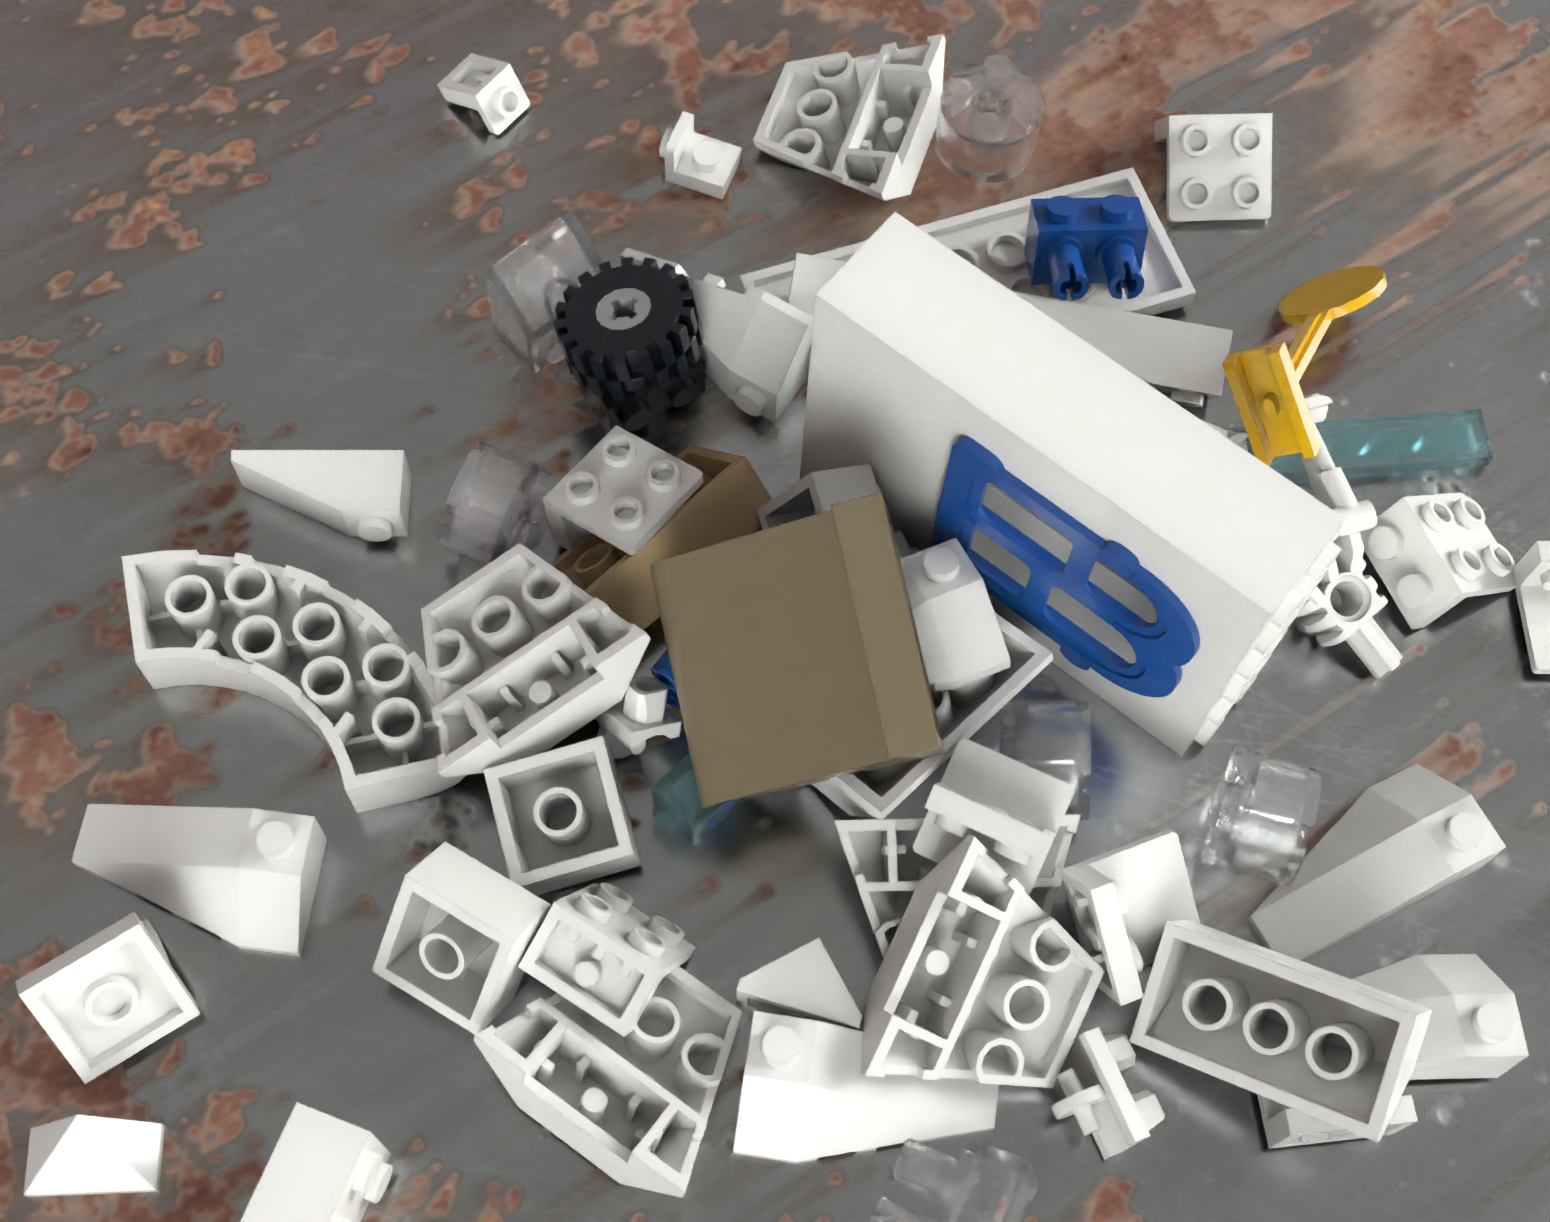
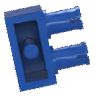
M1109 195L1096 198L1055 196L1047 199H1031L1024 248L1031 285L1052 284L1053 293L1060 300H1067L1066 289L1070 290L1072 300L1082 298L1087 293L1089 284L1108 283V291L1116 299H1122L1123 292L1121 288H1124L1127 299L1137 297L1144 288V278L1140 272L1148 234V227L1139 197Z

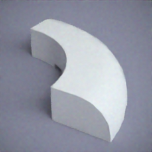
M196 549L165 550L121 556L135 663L153 689L188 685L225 687L259 696L288 710L307 724L331 750L339 765L345 791L357 813L440 793L456 785L466 776L443 778L438 773L436 756L441 754L439 730L433 723L431 708L436 705L432 676L427 672L425 663L393 631L392 626L359 599L353 600L346 594L330 587L328 581L310 572L289 565L283 568L277 565L258 562L254 560L253 556L235 552L234 557L200 555Z

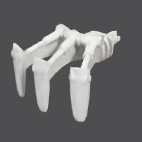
M1315 393L1304 396L1320 443V448L1316 456L1304 459L1301 452L1298 454L1308 476L1314 497L1346 520L1332 540L1342 550L1323 574L1322 580L1306 600L1304 607L1297 617L1303 616L1301 620L1302 626L1309 633H1317L1316 640L1321 646H1332L1346 640L1375 678H1380L1387 671H1393L1401 664L1399 660L1403 656L1372 618L1388 603V600L1384 595L1376 593L1378 584L1372 576H1363L1362 574L1366 562L1363 559L1364 546L1360 532L1374 528L1377 524V515L1370 501L1363 500L1357 502L1341 467H1335L1315 423L1325 420L1328 404L1333 403V401L1327 396ZM1228 430L1227 438L1248 452L1246 438L1250 435ZM1333 588L1339 591L1342 598V607L1339 613L1333 609L1330 601Z

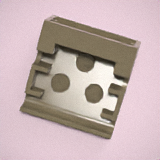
M882 493L831 504V510L667 558L650 566L701 808L716 806L718 803L734 799L756 797L822 782L848 773L864 770L870 771L945 754L891 516Z

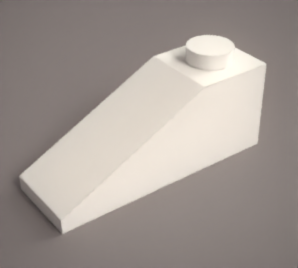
M231 450L230 460L242 486L351 537H360L367 541L380 542L386 541L393 536H408L412 476L404 450Z

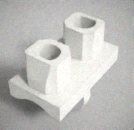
M641 677L632 679L622 701L595 718L600 726L597 737H604L613 752L614 759L624 758L632 753L634 755L640 754L646 747L645 741L655 735H665L670 739L680 736L682 721L666 709L669 688L657 678Z
M1098 1027L1082 1033L1073 1042L1062 1066L1063 1072L1057 1075L1067 1098L1057 1102L1051 1108L1057 1120L1075 1115L1084 1136L1093 1134L1104 1160L1151 1136L1149 1130L1164 1120L1165 1114L1155 1094L1146 1089L1131 1095L1121 1073L1128 1071L1136 1065V1054L1127 1035L1122 1033L1103 1036Z

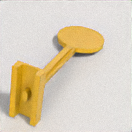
M1357 266L1324 274L1303 283L1289 292L1279 302L1278 306L1281 320L1287 324L1302 325L1288 350L1284 341L1231 353L1225 358L1222 366L1246 433L1250 435L1248 439L1253 453L1257 459L1270 466L1274 457L1301 452L1304 459L1316 456L1320 443L1299 381L1331 321L1367 305L1379 297L1387 288L1384 270L1376 266Z

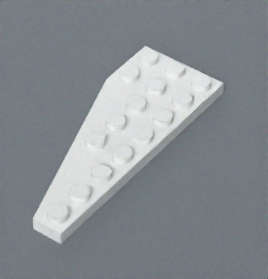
M1133 167L918 226L1011 291L1058 299L1053 293L1052 284L1031 285L1024 254L1031 199H1047L1055 196H1068L1071 198H1096L1109 195L1139 197L1148 227L1140 272L1144 278L1143 291L1137 297L1127 299L1124 288H1121L1123 292L1122 299H1116L1110 295L1108 283L1089 284L1087 293L1078 300H1072L1070 290L1066 289V301L1153 316L1191 305L1196 295V291ZM866 241L813 256L848 261ZM795 260L740 275L739 288L741 293L745 294L749 287H754L788 303Z

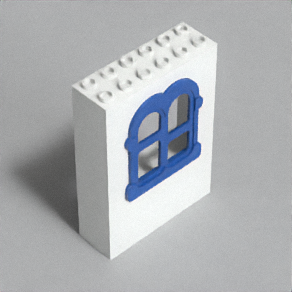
M896 211L815 295L800 477L803 478L809 473L871 464L876 484L880 487L889 510L894 533L901 530L910 548L916 546L922 551L956 538L983 578L994 612L1051 651L1054 664L1181 757L1194 740L1204 747L1225 719L1224 717L1232 706L1241 700L1253 684L1257 674L1287 633L1288 627L1305 605L1304 603L1322 580L1323 574L1342 550L1332 540L1346 519ZM991 484H994L995 486L1003 490L1005 493L1010 495L1012 498L1017 500L1019 503L1024 505L1026 508H1028L1033 513L1038 515L1040 518L1045 520L1047 523L1052 525L1054 528L1059 530L1061 533L1067 536L1070 541H1068L1066 538H1064L1059 533L1054 531L1052 528L1047 526L1045 523L1040 521L1038 518L1033 516L1031 513L1026 511L1024 508L1019 506L1017 503L1012 501L1010 498L1005 496L1003 493L998 491L996 488L991 486ZM1098 561L1105 563V564L1108 565L1110 568H1112L1113 570H1115L1116 572H1118L1120 575H1122V576L1125 577L1127 580H1129L1130 582H1132V583H1133L1137 588H1139L1143 593H1141L1140 591H1138L1136 588H1134L1133 586H1131L1129 583H1127L1126 581H1124L1122 578H1120L1119 576H1117L1115 573H1113L1112 571H1110L1108 568H1106L1105 566H1103V565H1102L1101 563H1099Z

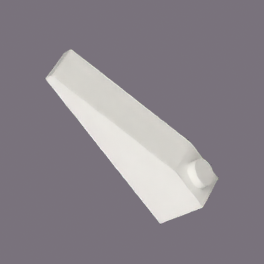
M626 247L621 253L620 258L633 257L635 265H642L645 257L656 259L659 270L665 263H668L675 267L677 276L681 274L685 276L690 289H692L702 326L703 345H698L701 356L705 360V373L730 399L734 400L735 404L742 411L752 416L761 415L776 423L809 376L814 317L766 291L749 287L745 294L726 289V284L722 277L708 273L700 281L689 277L685 270L677 263Z
M1416 763L1369 787L1248 918V921L1265 948L1303 961L1480 869L1506 848V845L1470 793Z
M1476 954L1415 955L1352 979L1433 1009L1413 1073L1409 1080L1498 1078L1529 1056L1514 992Z
M754 1011L733 1153L789 1163H802L837 1154L860 1153L876 1150L878 1147L901 1143L924 1142L993 1130L995 1128L999 1085L982 1084L976 1080L939 1078L937 1081L922 1080L918 1076L885 1074V1077L865 1076L860 1073L863 1031L817 1020Z

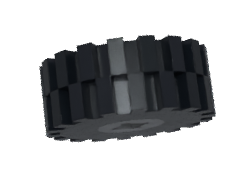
M633 257L621 258L622 266L611 268L610 261L599 264V274L592 276L588 271L578 276L580 287L576 288L568 285L563 292L565 302H557L555 308L557 319L554 320V327L571 375L574 374L576 382L583 389L589 385L592 394L603 397L606 391L610 390L613 400L625 401L626 393L635 391L637 399L649 397L647 389L656 385L660 392H663L672 387L669 379L671 376L675 375L682 380L689 373L687 361L697 363L701 355L698 345H703L704 336L695 299L688 280L683 274L677 276L675 267L668 263H665L659 270L656 259L645 257L642 265H635Z

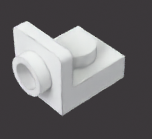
M473 53L469 54L437 84L447 102L477 110L489 132L497 135L501 134L530 105V101L510 63Z
M683 111L675 128L669 126L665 130L659 147V156L664 158L666 181L723 200L742 161V148L694 132V114Z

